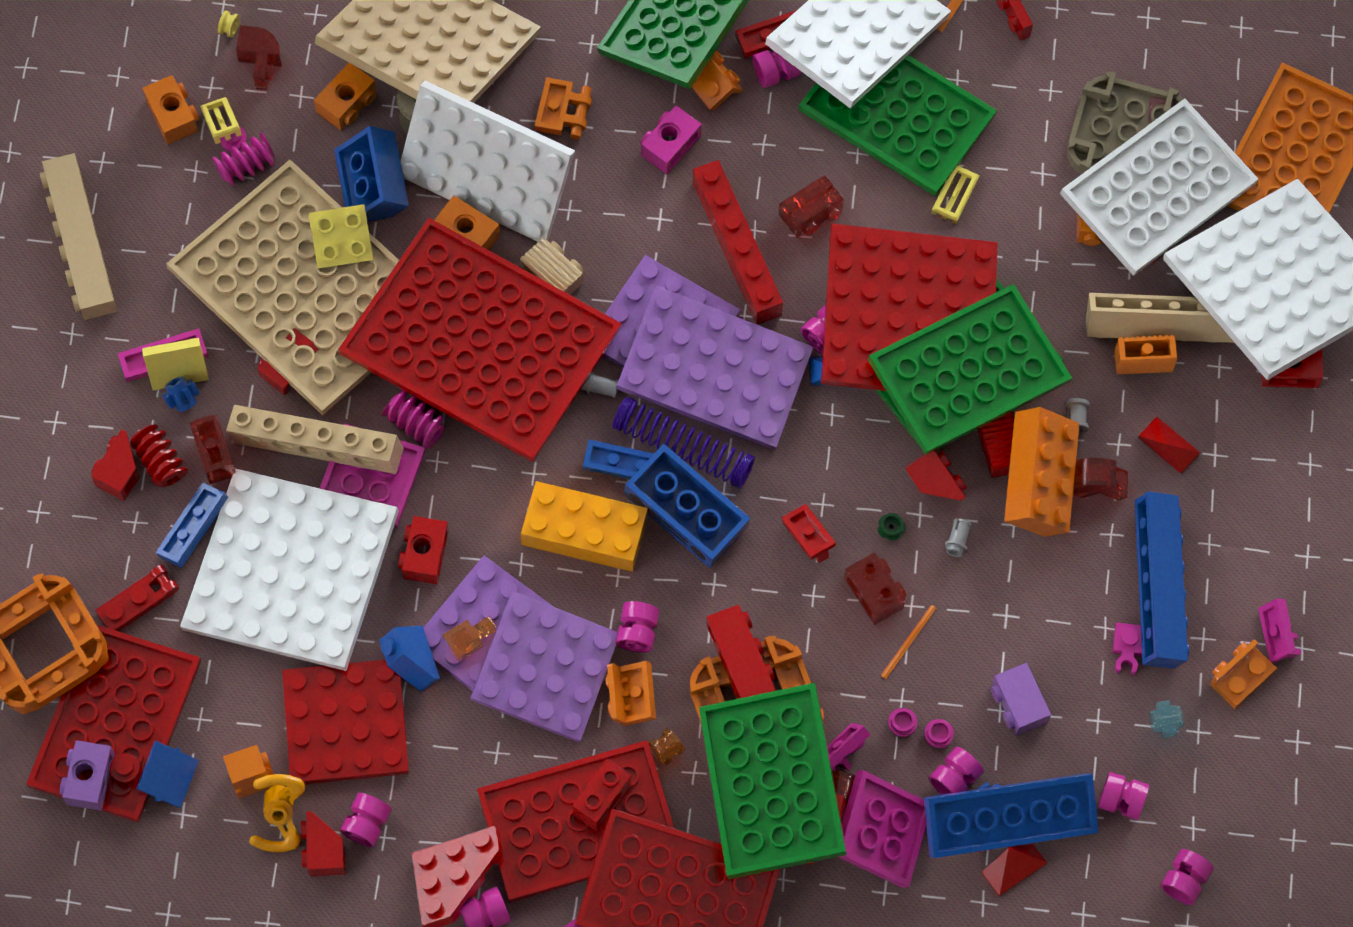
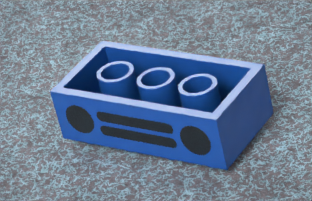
M665 444L625 484L624 495L637 506L648 508V516L708 568H711L748 528L750 522L749 516Z

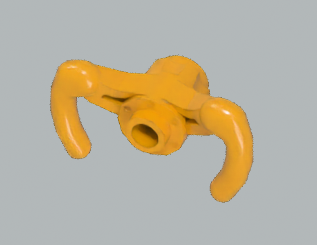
M285 774L266 775L254 780L253 786L255 789L260 790L272 786L264 793L263 813L265 819L270 824L278 826L284 840L270 841L253 835L249 839L250 844L258 849L269 852L295 850L300 845L301 837L292 821L294 800L305 791L304 782L300 778Z

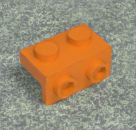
M715 51L692 86L709 110L713 111L732 93L740 94L743 91L742 87L738 84L740 82L739 77L732 70H727L723 65L724 58L718 51Z
M642 661L624 666H618L614 663L608 664V674H606L605 679L610 693L608 712L612 720L623 726L656 720L651 663Z

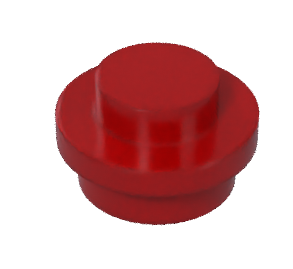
M119 754L110 764L112 777L120 783H129L135 780L140 772L139 761L132 754Z

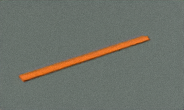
M931 605L883 671L881 677L887 679L937 609L935 606Z

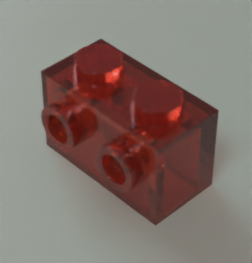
M875 552L847 567L844 573L845 581L874 625L904 609L906 600L904 588L899 582L895 583L890 576L891 569L888 563L883 558L879 559Z

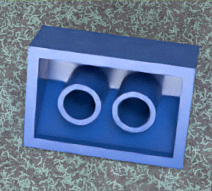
M369 126L334 149L345 207L364 204L367 222L391 218L409 206L395 132Z

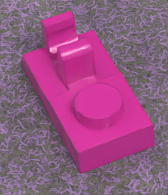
M1277 598L1259 607L1258 611L1269 661L1276 663L1284 658H1294L1300 655L1301 649H1295L1294 640L1298 639V635L1291 632L1286 599Z
M851 723L827 746L833 780L838 781L840 779L836 773V765L840 764L843 769L849 770L851 764L846 756L860 750L865 744L864 741L871 735L864 726Z

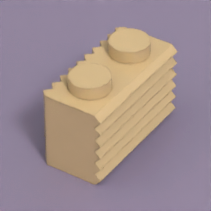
M543 237L520 258V267L569 295L584 283V274L582 273L584 270L582 266L574 259L569 261L563 255V249L555 241L549 243Z

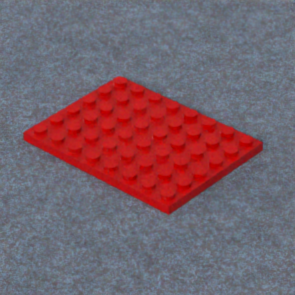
M428 218L338 348V353L534 463L621 330L622 323L433 219Z

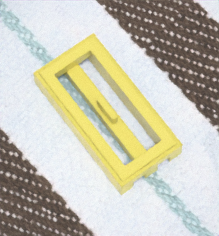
M226 97L200 106L215 144L221 143L220 138L225 137L226 141L230 140V134L235 133L237 137L242 135ZM223 105L232 126H226L218 108L219 106ZM213 109L221 130H216L208 110Z
M957 166L945 182L931 214H939L941 218L945 220L948 218L952 220V223L957 224L980 175ZM956 174H961L960 180L946 208H941ZM967 177L970 178L971 181L956 212H950Z

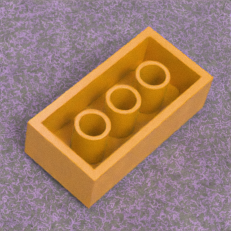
M536 481L521 531V542L523 546L633 572L648 520V508Z

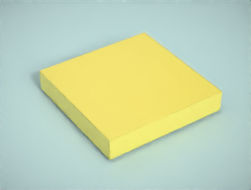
M199 338L142 348L153 391L164 389L169 381L181 376L186 381L192 379L194 383L209 380Z

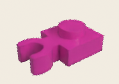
M1117 622L1115 624L1112 653L1121 654L1115 664V672L1118 674L1120 673L1121 665L1124 663L1131 666V675L1134 676L1136 674L1138 662L1134 656L1142 657L1141 625Z

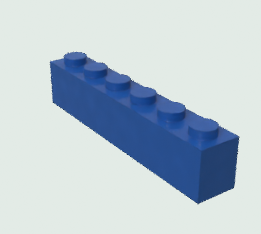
M1148 491L1134 500L1142 662L1146 666L1174 669L1187 662L1189 656V645L1187 644L1186 635L1188 619L1185 615L1186 590L1183 581L1185 564L1182 561L1183 535L1180 528L1182 510L1179 506L1178 495Z

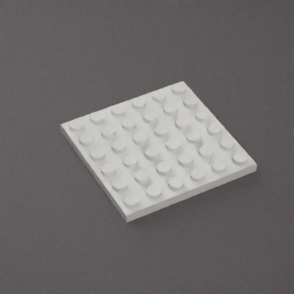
M1298 179L1164 253L1163 260L1267 380L1353 331V240Z
M235 469L226 493L228 499L220 510L180 625L181 629L347 671L399 513L398 508Z

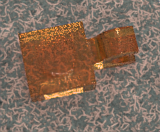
M490 616L474 626H471L467 619L442 635L456 659L460 661L482 648L483 644L480 639L495 633L496 625Z

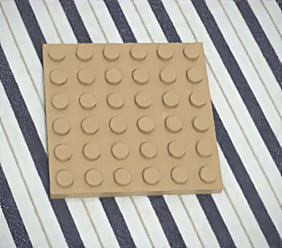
M352 0L316 35L315 44L417 99L420 85L427 81L474 103L539 35L541 26L492 0Z

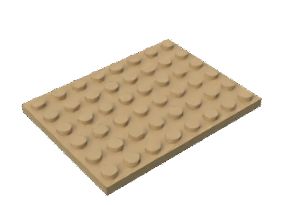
M288 160L167 262L166 265L173 275L264 361L266 360L323 416L372 373L340 355L338 348L399 260L369 233L373 260L317 268L308 213L342 207L295 163ZM293 329H297L310 339L319 350L314 353V350L309 346L296 345ZM289 333L292 335V341L286 339Z

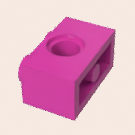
M675 106L670 112L666 111L663 113L658 121V126L653 131L649 130L643 136L640 142L641 156L667 175L701 137L702 124L678 106ZM666 136H672L675 138V140L666 141L663 138Z

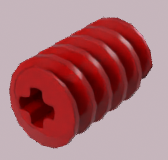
M152 424L133 435L130 444L136 449V455L141 458L142 465L147 468V473L152 477V482L156 486L164 488L177 483L186 476L189 470L186 467L179 468L183 460L181 458L173 459L177 455V450L169 449L172 445L171 440H163L167 433L164 430L156 432L158 425Z

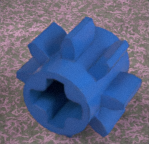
M181 376L169 381L165 385L167 392L162 394L170 409L176 407L178 412H183L197 403L194 396L200 393L192 379L186 381Z

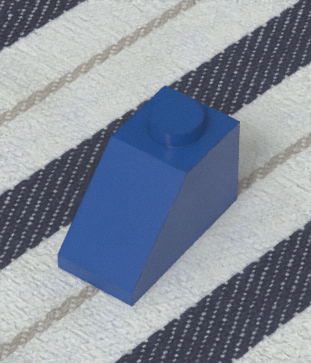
M423 625L394 627L379 640L387 666L419 691H425L440 679Z

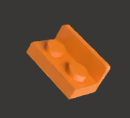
M1255 639L1248 645L1243 642L1232 653L1235 657L1228 664L1222 661L1212 671L1214 677L1210 685L1234 709L1277 670V667L1256 648L1259 643Z

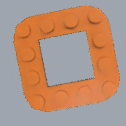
M43 573L32 577L34 580L33 584L0 604V698L11 709L18 711L20 714H28L44 707L94 675L109 659L107 642L75 588L65 577L56 575L45 576ZM52 609L71 640L74 650L26 680L3 639Z
M776 636L765 637L764 641L761 642L764 651L761 657L764 664H770L780 689L810 684L811 681L802 660V653L797 645L794 646L786 640L776 638ZM708 656L702 659L691 675L690 696L700 724L699 707L725 702L720 689L731 685L719 656L712 659ZM820 708L824 724V711L823 708Z

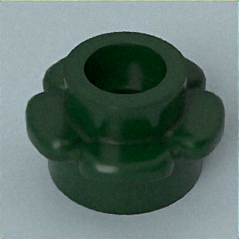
M889 513L883 515L878 521V533L883 538L886 537L890 541H895L900 538L901 534L905 533L906 525L898 514ZM893 525L894 529H889V526Z

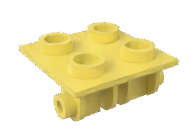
M364 204L308 213L317 268L373 260Z

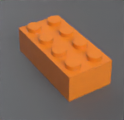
M1042 407L1015 412L1004 522L1043 537L1069 533L1080 423Z

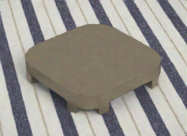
M1106 72L1105 75L1095 77L1090 82L1087 81L1081 95L1067 145V158L1070 166L1082 175L1182 101L1183 98L1179 95L1180 91L1172 87L1169 88V91H1164L1115 78L1116 72Z

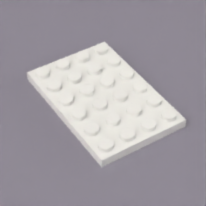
M808 0L767 37L765 44L851 108L947 20L951 10L937 0Z
M424 81L420 85L401 158V167L404 179L448 200L455 195L495 222L538 242L543 237L547 241L549 240L575 150Z
M1183 99L1065 186L1060 194L1134 276L1255 185L1258 178L1186 99Z

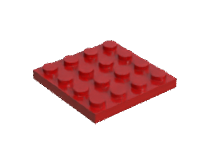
M386 660L349 663L347 671L328 666L282 670L289 772L291 776L300 778L304 784L409 774L401 676L387 666Z

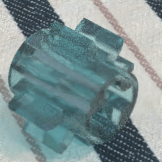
M1170 700L1156 702L1155 710L1149 711V720L1153 732H1161L1162 738L1177 736L1178 728L1184 726L1180 706H1171Z

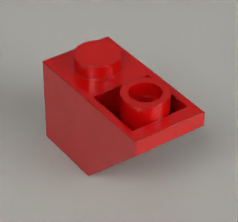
M121 429L117 436L114 435L108 442L107 452L102 460L98 459L93 465L91 477L96 487L125 501L139 480V474L128 434L125 430Z
M935 450L927 455L923 454L905 466V470L921 493L959 501L966 498L964 490L967 489V486L959 474L953 476L948 468L951 462L943 450L940 452Z
M306 811V821H301V838L307 839V850L301 851L302 868H307L310 877L346 875L343 838L314 812Z

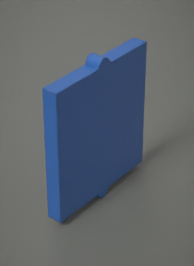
M154 741L136 789L154 797L156 802L163 801L181 808L199 760L180 752V748L173 749L158 741Z

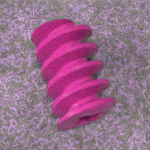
M262 132L260 133L261 142L253 136L250 138L251 147L246 142L240 143L241 152L236 147L230 148L231 157L226 152L221 153V162L216 157H212L214 166L224 182L227 181L233 187L235 186V176L243 182L245 180V171L251 176H254L255 166L264 171V161L274 166L273 151Z
M403 390L388 402L382 412V416H388L389 422H396L397 428L405 429V433L408 436L414 435L416 442H423V447L429 449L437 443L445 430V427L441 425L444 417L440 415L433 420L435 410L430 409L424 413L426 403L422 402L416 407L417 397L412 396L407 400L408 392Z

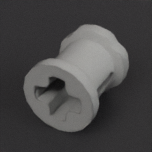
M1082 398L1065 400L1064 407L1067 409V418L1080 423L1079 434L1089 431L1086 418L1090 402Z

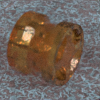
M668 728L662 731L660 738L649 742L653 753L666 766L672 762V758L676 754L681 755L685 752L682 742Z

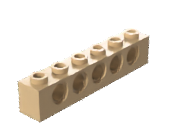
M234 405L226 429L234 444L393 474L397 473L404 449L398 436L395 434Z

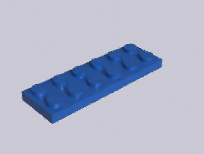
M1091 773L924 797L929 855L932 858L1099 833L1094 780Z

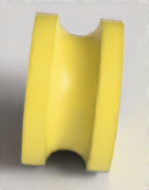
M225 10L218 24V33L222 35L227 33L228 37H234L240 23V15H231L229 11Z

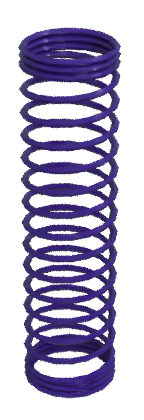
M627 396L622 401L614 417L613 429L621 431L624 428L625 435L632 431L634 439L640 436L642 443L648 440L649 446L656 444L658 450L661 436L669 423L670 415L666 417L658 437L651 444V437L661 419L662 411L658 413L650 433L642 440L644 429L652 417L654 408L650 409L641 430L634 436L636 425L646 408V404L641 406L633 426L626 432L628 421L638 403V400H635V398ZM678 419L675 420V422L673 423L671 430L668 434V437L664 442V444L667 447L669 440L672 437L678 425ZM686 423L683 424L677 436L676 442L671 448V450L674 453L676 452L677 444L680 441L686 429ZM693 427L687 436L683 448L677 455H681V459L685 462L689 459L690 466H694L698 462V470H702L706 466V474H710L714 470L715 478L722 474L723 482L730 479L731 486L740 489L752 470L755 456L748 453L742 459L744 451H741L733 470L724 479L728 464L735 453L736 447H733L726 464L719 474L716 475L719 462L728 444H724L716 463L708 471L711 457L720 440L717 439L708 459L700 467L703 453L711 440V435H709L701 453L692 463L694 451L703 435V431H701L696 438L691 452L683 459L685 449L695 431V427Z

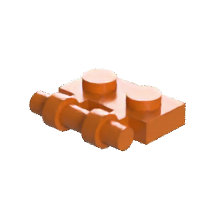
M546 77L534 125L535 131L562 136L563 128L567 126L571 128L570 137L579 140L582 131L586 129L587 120L585 117L587 109L591 107L592 98L590 97L592 88L582 86L580 94L572 92L573 82ZM569 104L577 106L575 115L567 114Z

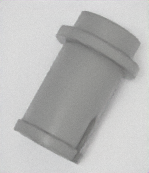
M592 372L582 390L587 391V394L594 392L615 398L617 392L615 388L619 380L594 375L595 372Z
M961 518L960 520L954 519L950 538L945 542L946 553L950 556L962 557L963 553L967 552L966 541L972 525L969 521Z

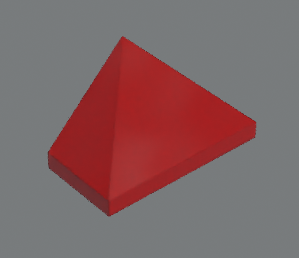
M1158 417L1138 436L1142 442L1181 474L1200 454L1196 448Z
M1033 843L1009 847L981 873L998 897H1000L1045 866L1047 862Z

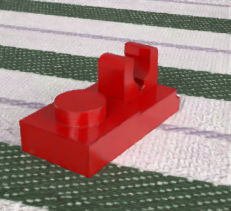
M806 504L781 517L785 528L810 560L816 558L817 562L821 563L829 558L828 550L835 547L836 542Z

